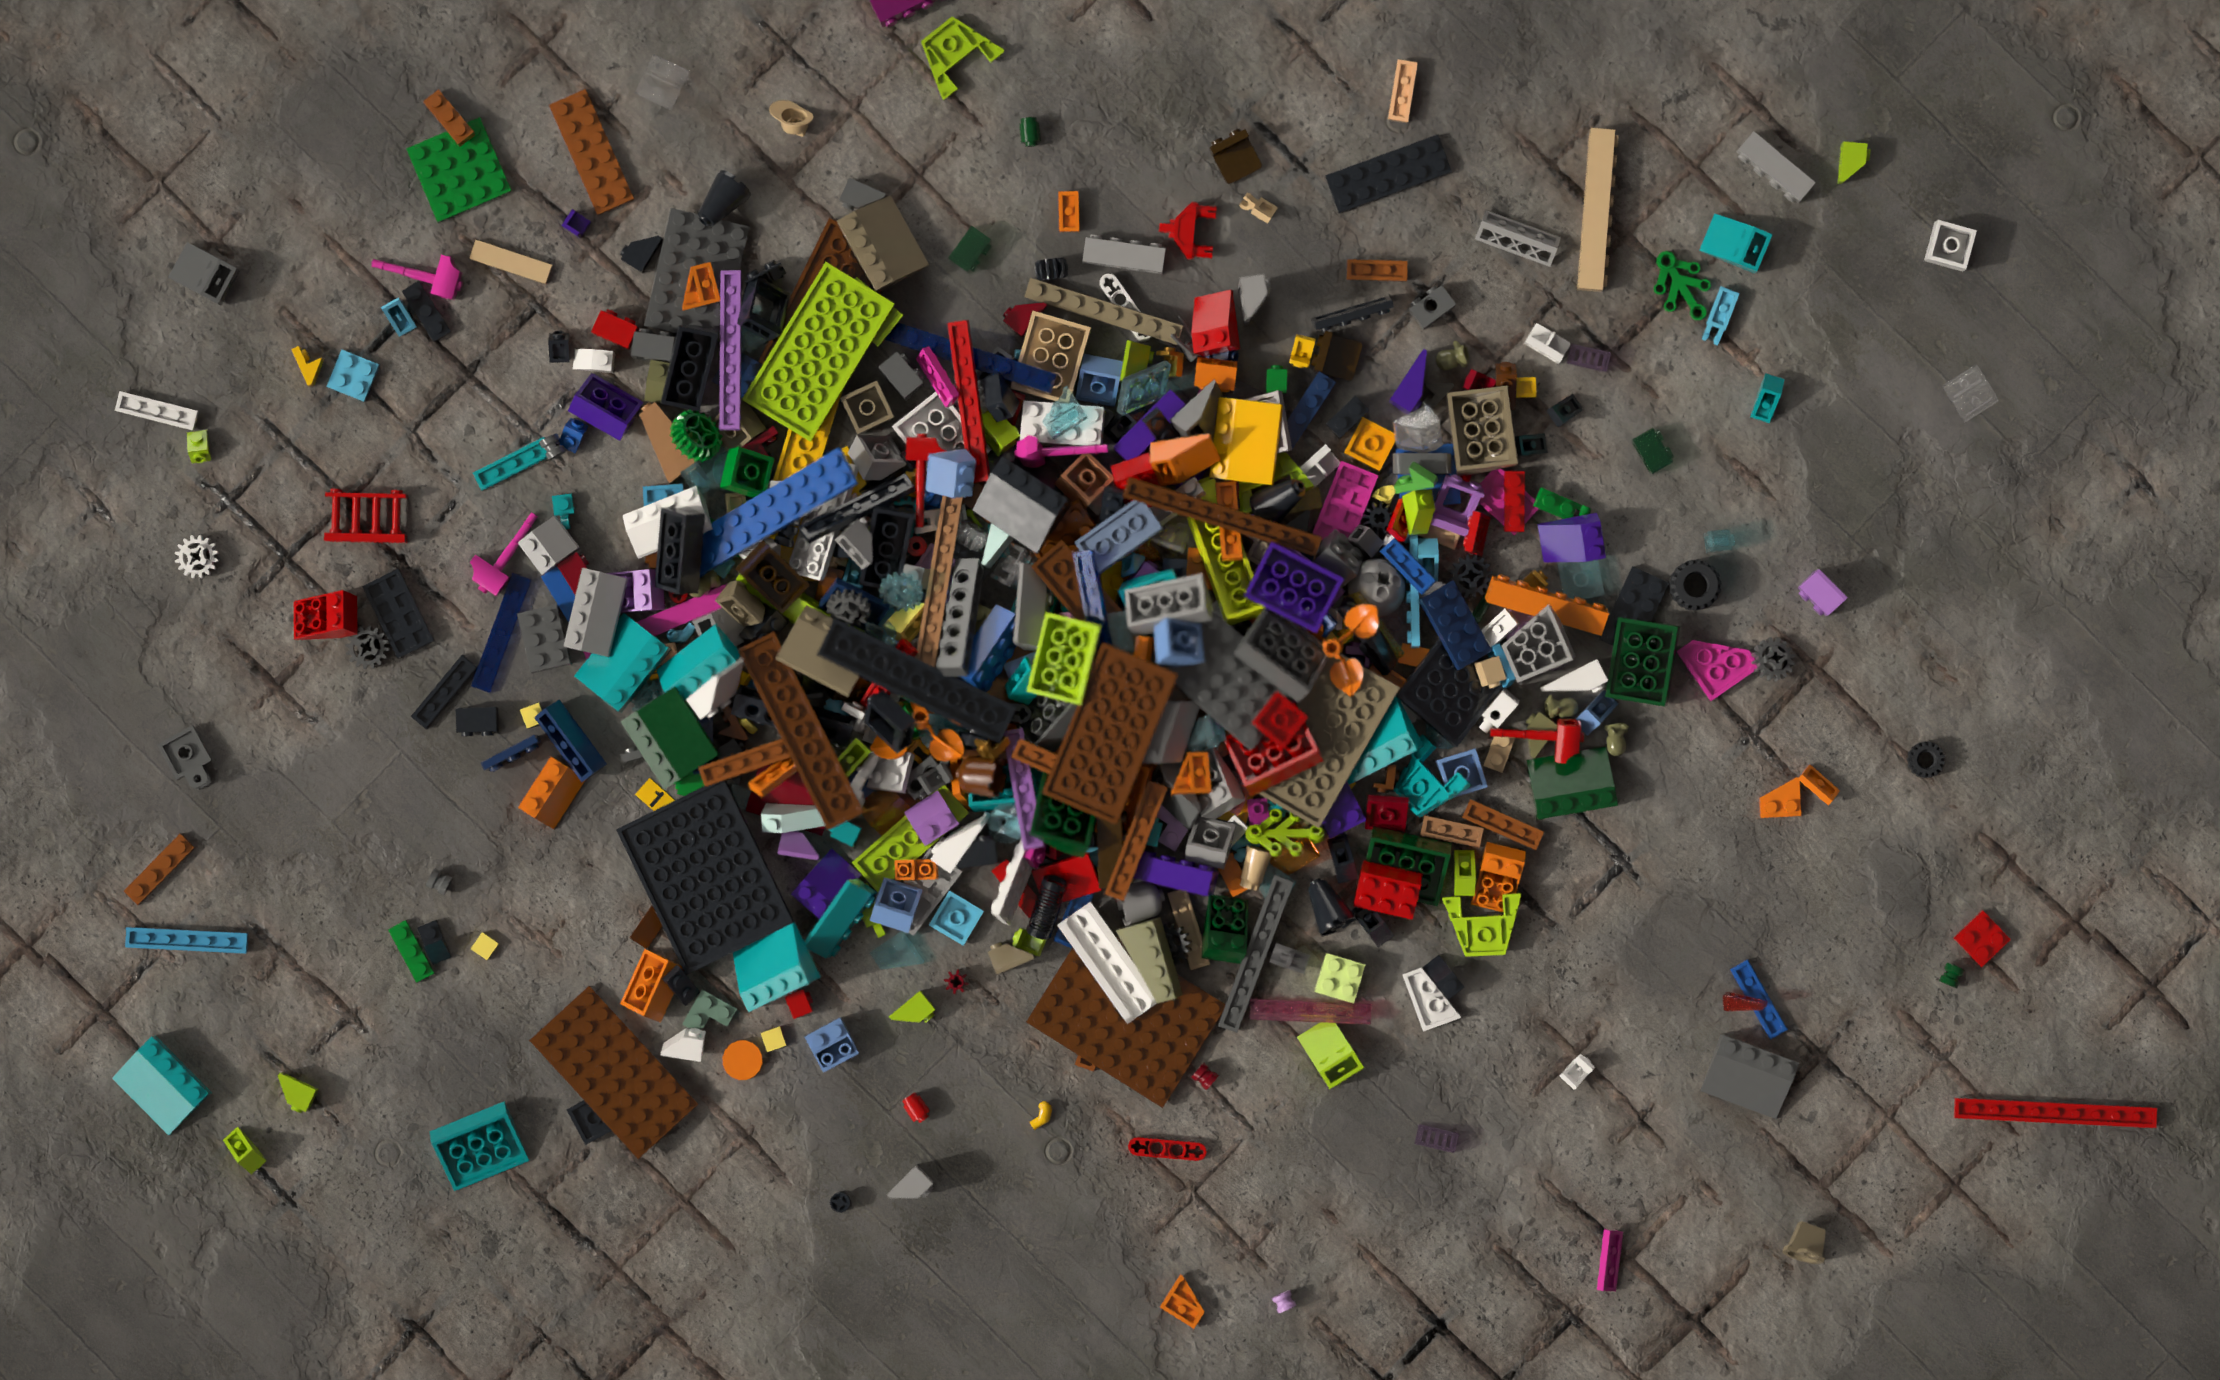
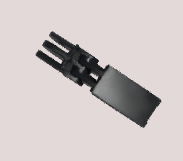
M1347 597L1337 612L1345 620L1349 610L1358 605L1353 598ZM1377 630L1369 638L1357 637L1360 642L1359 649L1382 675H1388L1398 660L1381 630Z

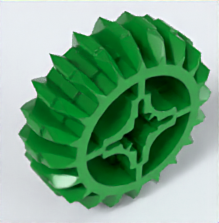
M684 411L673 420L670 427L671 433L669 436L673 438L671 443L676 444L675 450L679 449L682 452L681 455H687L688 460L693 458L694 462L699 460L704 462L712 459L719 452L723 437L719 434L720 429L716 428L717 422H712L710 420L711 416L706 417L704 412Z

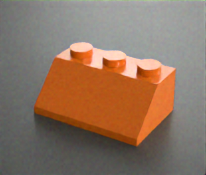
M550 757L518 808L550 828L555 829L585 781L581 782L570 767L556 758Z
M644 949L620 1004L644 1017L661 1023L674 995L663 981V978L676 965L683 970L682 965Z

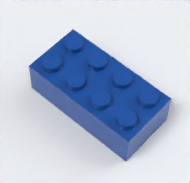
M998 605L994 606L974 636L968 676H956L959 680L984 692L990 690L992 682L1002 672L1004 664L1012 657L1017 646L1014 643L1015 613Z

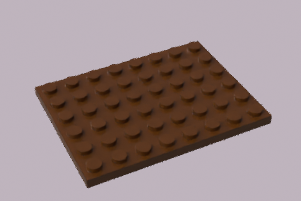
M1114 935V936L1117 938V940L1119 941V943L1121 944V946L1124 948V950L1126 951V953L1129 955V953H1128L1126 947L1124 946L1122 940H1121L1119 937H1117L1116 935ZM1072 948L1026 1023L1163 1108L1224 1011L1226 1004L1177 974L1183 995L1176 999L1156 1003L1127 1024L1077 952Z

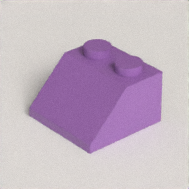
M1820 569L1813 571L1797 587L1800 590L1798 594L1806 602L1810 600L1814 604L1812 608L1820 616L1823 614L1828 616L1848 598Z
M938 790L904 812L925 846L959 825V822Z

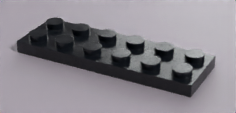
M1437 134L1325 175V179L1338 214L1447 175L1452 173V170Z

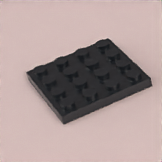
M1439 638L1396 693V697L1452 746L1458 747L1503 686L1502 684L1493 688H1489V685L1482 686L1474 664L1478 662L1476 660L1457 670Z

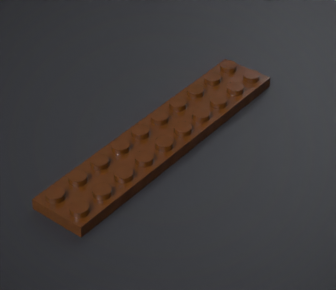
M1061 540L1031 567L1076 620L1101 626L1097 642L1100 648L1103 643H1106L1134 655L1136 636L1128 628L1127 616ZM1152 652L1151 663L1162 667L1163 665L1157 664L1156 652ZM1174 685L1168 701H1186L1189 697Z
M772 632L738 649V652L829 831L863 814L864 811L792 667L776 660L782 647L775 633Z

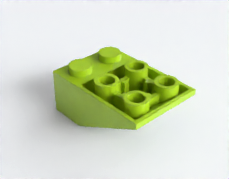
M1331 1016L1297 1036L1329 1089L1364 1068Z

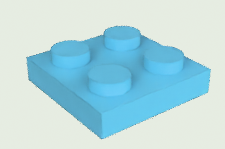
M341 349L327 387L365 402L380 365Z
M949 890L929 926L964 946L984 911Z

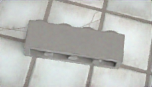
M1754 131L1737 150L1738 158L1745 164L1749 162L1754 166L1753 170L1759 176H1766L1770 180L1769 184L1777 190L1780 188L1784 191V196L1792 203L1794 201L1799 203L1816 183Z
M1090 235V238L1086 237L1082 263L1162 274L1166 248H1162V245L1157 243H1150V246L1142 245L1141 241L1130 240V243H1123L1120 238L1111 237L1109 241L1102 240V236Z

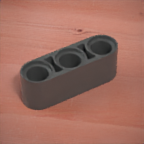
M1450 453L1393 454V474L1411 475L1409 467L1412 462L1418 463L1435 475L1451 474Z

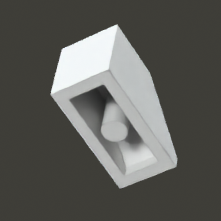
M575 349L573 369L613 373L615 353L607 350Z
M698 1028L684 1029L664 1042L661 1056L701 1062L706 1031H701Z

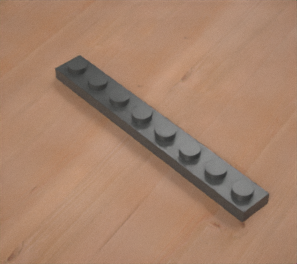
M1275 874L1273 876L1248 943L1247 954L1241 962L1218 1023L1219 1027L1238 1032L1294 883L1291 880Z

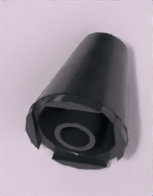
M721 170L716 175L698 212L699 221L705 226H714L745 203L751 196L747 186L742 181L736 182L734 180L736 176L728 171Z
M1291 479L1256 490L1250 497V506L1253 514L1280 523L1304 497L1305 485L1297 479Z
M1318 878L1310 883L1311 886L1308 888L1318 932L1322 937L1336 933L1337 929L1341 927L1344 929L1356 920L1355 914L1326 880Z

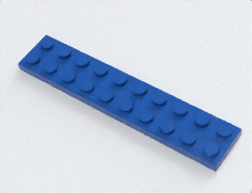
M835 449L712 522V530L703 533L700 577L858 485L859 483L842 449Z

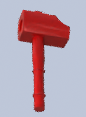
M917 434V437H907L906 461H916L915 516L916 527L920 528L924 527L926 461L929 459V454L947 452L939 447L936 438H927V434Z
M1558 719L1557 731L1490 728V736L1556 741L1555 762L1566 764L1571 756L1578 754L1580 742H1584V733L1581 732V721L1574 719Z

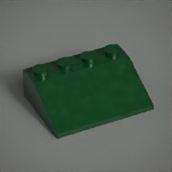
M1618 617L1605 697L1666 707L1668 705L1680 626Z
M676 686L621 721L664 790L675 785L697 770L698 767L703 766L719 755V752Z
M1606 747L1579 751L1578 754L1571 756L1566 764L1555 762L1554 755L1526 760L1537 820L1618 806Z
M1043 771L1029 835L1064 853L1084 858L1089 848L1095 815L1043 794V789L1049 777V774Z
M1373 826L1365 861L1422 873L1421 888L1417 902L1438 906L1451 856L1452 843Z

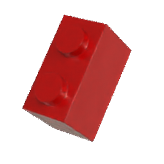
M609 309L606 312L600 310L591 333L630 350L634 331L638 332L639 327L635 325L636 321L627 317L622 320L617 317L618 313Z

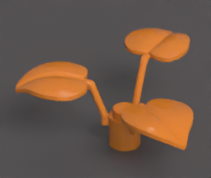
M1369 604L1359 605L1349 610L1344 621L1351 630L1340 639L1334 638L1326 641L1324 637H1321L1324 633L1322 624L1317 633L1307 629L1309 633L1323 642L1324 652L1328 656H1335L1336 659L1342 661L1335 663L1331 667L1330 679L1338 689L1349 696L1355 694L1363 680V668L1358 660L1352 658L1345 661V658L1339 653L1343 650L1342 642L1353 632L1359 638H1369L1377 631L1379 624L1378 610L1375 606Z
M910 702L914 711L912 717L916 720L915 728L919 730L927 728L934 738L929 745L931 755L939 761L961 758L964 754V747L959 735L953 730L942 729L937 736L929 724L928 713H935ZM877 735L870 750L881 758L891 760L902 757L906 753L907 747L897 754Z

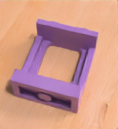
M1446 474L1434 501L1435 511L1431 525L1462 536L1468 535L1469 517L1476 510L1480 498L1484 497V488L1477 482L1471 481L1469 483L1463 481L1457 475L1449 476ZM1450 487L1472 494L1464 512H1459L1443 505Z

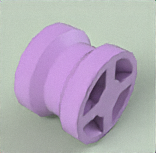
M1290 1290L1272 1298L1273 1302L1278 1306V1313L1296 1306L1295 1301L1291 1299Z

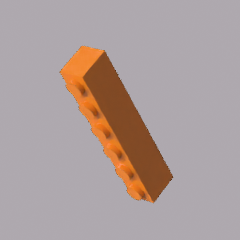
M1498 574V577L1492 575L1485 596L1487 603L1536 616L1550 604L1561 620L1562 625L1602 636L1609 616V612L1603 604L1594 602L1592 605L1586 603V600L1580 597L1568 598L1567 594L1556 591L1551 593L1545 587L1536 586L1534 588L1525 581L1517 580V582H1514L1509 577Z

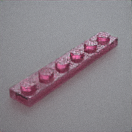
M1250 999V1020L1371 1024V1004Z

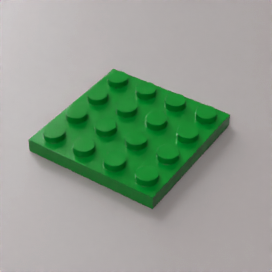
M480 117L467 122L474 131L475 136L461 147L458 146L446 131L406 148L438 223L512 192Z

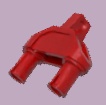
M1193 201L1175 220L1170 219V224L1159 223V232L1169 233V238H1173L1187 259L1192 260L1194 257L1212 259L1213 253L1208 252H1213V246L1195 245L1193 243L1195 219L1198 217L1216 219V213L1212 212H1216L1217 206L1199 205V203Z

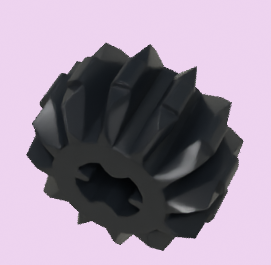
M1065 258L1044 259L1035 262L1036 278L1040 281L1068 276V264Z
M1373 502L1371 504L1373 511L1368 507L1365 508L1366 512L1370 515H1362L1363 519H1369V521L1363 523V526L1370 524L1372 530L1376 529L1375 534L1377 536L1380 529L1386 535L1385 527L1388 528L1391 520L1390 516L1393 515L1394 511L1387 512L1391 507L1389 504L1383 509V502L1379 503V508ZM1382 514L1384 516L1382 519H1385L1384 523L1379 522L1377 524L1374 521L1376 520L1374 515L1379 516Z

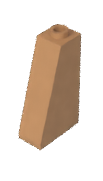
M649 402L641 408L642 413L639 415L666 479L672 484L699 461L694 462L693 458L688 460L687 455H681L682 452L679 449L675 450L676 444L671 443L673 438L669 436L671 433V420L656 402L653 404Z

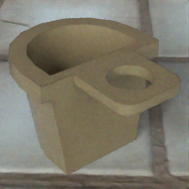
M1803 1221L1798 1222L1788 1245L1783 1247V1254L1801 1262L1811 1264L1824 1263L1825 1258L1822 1256L1826 1230Z

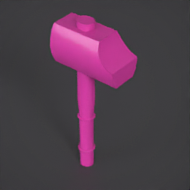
M445 255L440 257L436 274L373 259L371 267L433 284L431 289L432 295L454 301L457 291H461L463 282L460 281L462 272L455 267L454 259Z
M1027 435L1024 439L1017 442L1015 457L1020 460L1023 466L1036 468L1045 464V457L1104 453L1108 452V444L1043 448L1037 437Z
M530 513L513 540L504 549L493 566L477 555L470 561L474 570L472 581L479 585L478 589L484 594L490 592L497 597L510 578L501 571L517 549L518 542L524 538L537 519L535 514Z

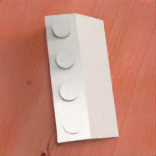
M697 486L623 515L626 532L638 559L658 550L661 507L694 510L704 513L705 525L703 533L712 530L706 500Z

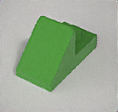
M1412 462L1409 467L1411 477L1410 475L1401 476L1394 485L1396 494L1435 487L1438 477L1418 463Z

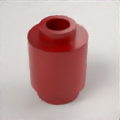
M919 536L911 537L907 552L913 557L922 556L927 549L925 540ZM915 542H918L920 544V549H913V544Z
M915 1092L902 1101L904 1109L913 1122L917 1120L921 1123L929 1117L927 1114L930 1111L921 1096H917Z

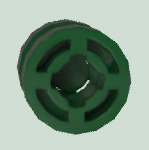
M1946 963L1944 967L1946 972L1941 975L1939 982L1957 989L1959 977L1963 976L1965 970Z

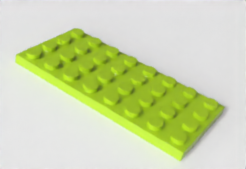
M825 262L742 400L811 442L895 304Z

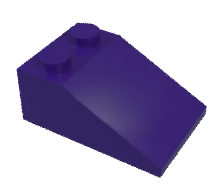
M1425 349L1422 350L1389 400L1390 404L1407 415L1411 412L1415 414L1422 403L1419 399L1422 396L1427 356V350Z
M1597 513L1537 524L1543 562H1588L1606 558L1601 522Z
M831 848L791 895L821 919L847 880L859 879L862 874Z

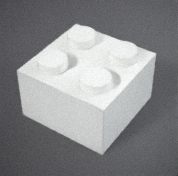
M1937 220L1934 222L1924 261L1963 272L1967 268L1977 230Z

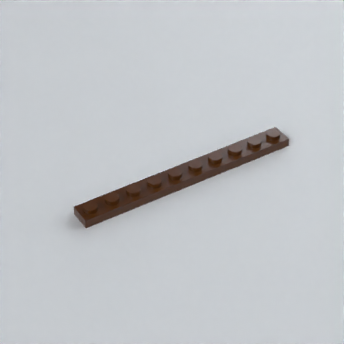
M1128 477L1123 493L1125 498L1270 543L1273 542L1315 557L1322 539L1321 536L1133 477Z

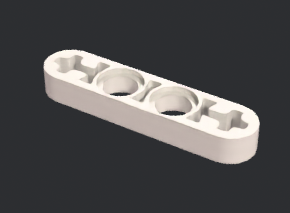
M1105 274L1101 277L1100 287L1111 303L1116 304L1114 301L1115 296L1123 294L1126 297V302L1120 306L1140 312L1113 274ZM1104 279H1113V287L1116 289L1119 286L1121 290L1115 291L1112 294V296H1110L1109 293L1112 292V290L1109 286L1104 287ZM1131 331L1139 341L1145 342L1151 338L1150 336H1139V333Z

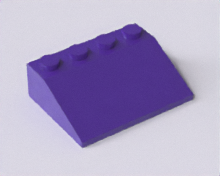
M1271 542L1244 597L1317 633L1343 578Z

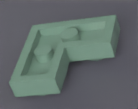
M702 989L682 1025L689 1029L698 1028L702 1031L711 1017L728 1026L737 1008Z

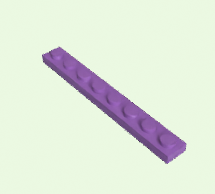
M741 270L721 271L720 431L741 430V326L737 324L742 304Z

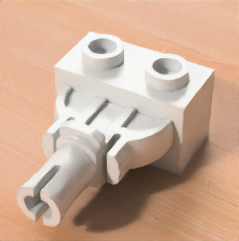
M873 752L867 756L861 767H857L856 771L858 774L851 783V787L861 807L865 803L864 793L861 790L868 778L873 779L872 772L880 759Z

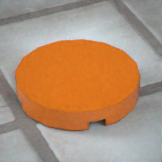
M738 1040L731 1043L725 1049L722 1057L726 1073L737 1080H748L754 1077L760 1071L763 1064L760 1049L754 1043L747 1040Z

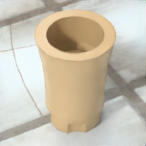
M1246 845L1240 886L1259 891L1260 883L1263 882L1267 866L1272 857L1269 850Z

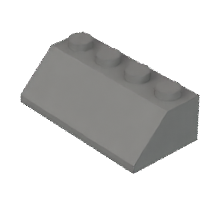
M1264 274L1239 279L1238 289L1244 325H1248L1264 304L1266 297L1269 296V279H1265Z
M1020 563L1014 643L1023 650L1037 651L1045 614L1050 613V607L1054 603V595L1033 570L1032 564Z
M582 568L564 647L610 657L628 582L627 578Z
M1203 574L1125 590L1128 628L1135 636L1153 633L1154 626L1166 617L1194 623L1213 620L1211 600Z

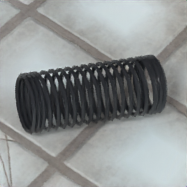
M1055 875L1043 876L1042 885H1040L1026 929L1028 934L1038 939L1046 940L1051 938L1066 892L1065 890L1068 886V883L1063 878ZM1042 895L1047 896V897H1050V898H1053V899H1055V900H1052V899L1043 897ZM1037 911L1042 912V913H1045V914H1048V915H1050V916H1047V915L1038 913Z

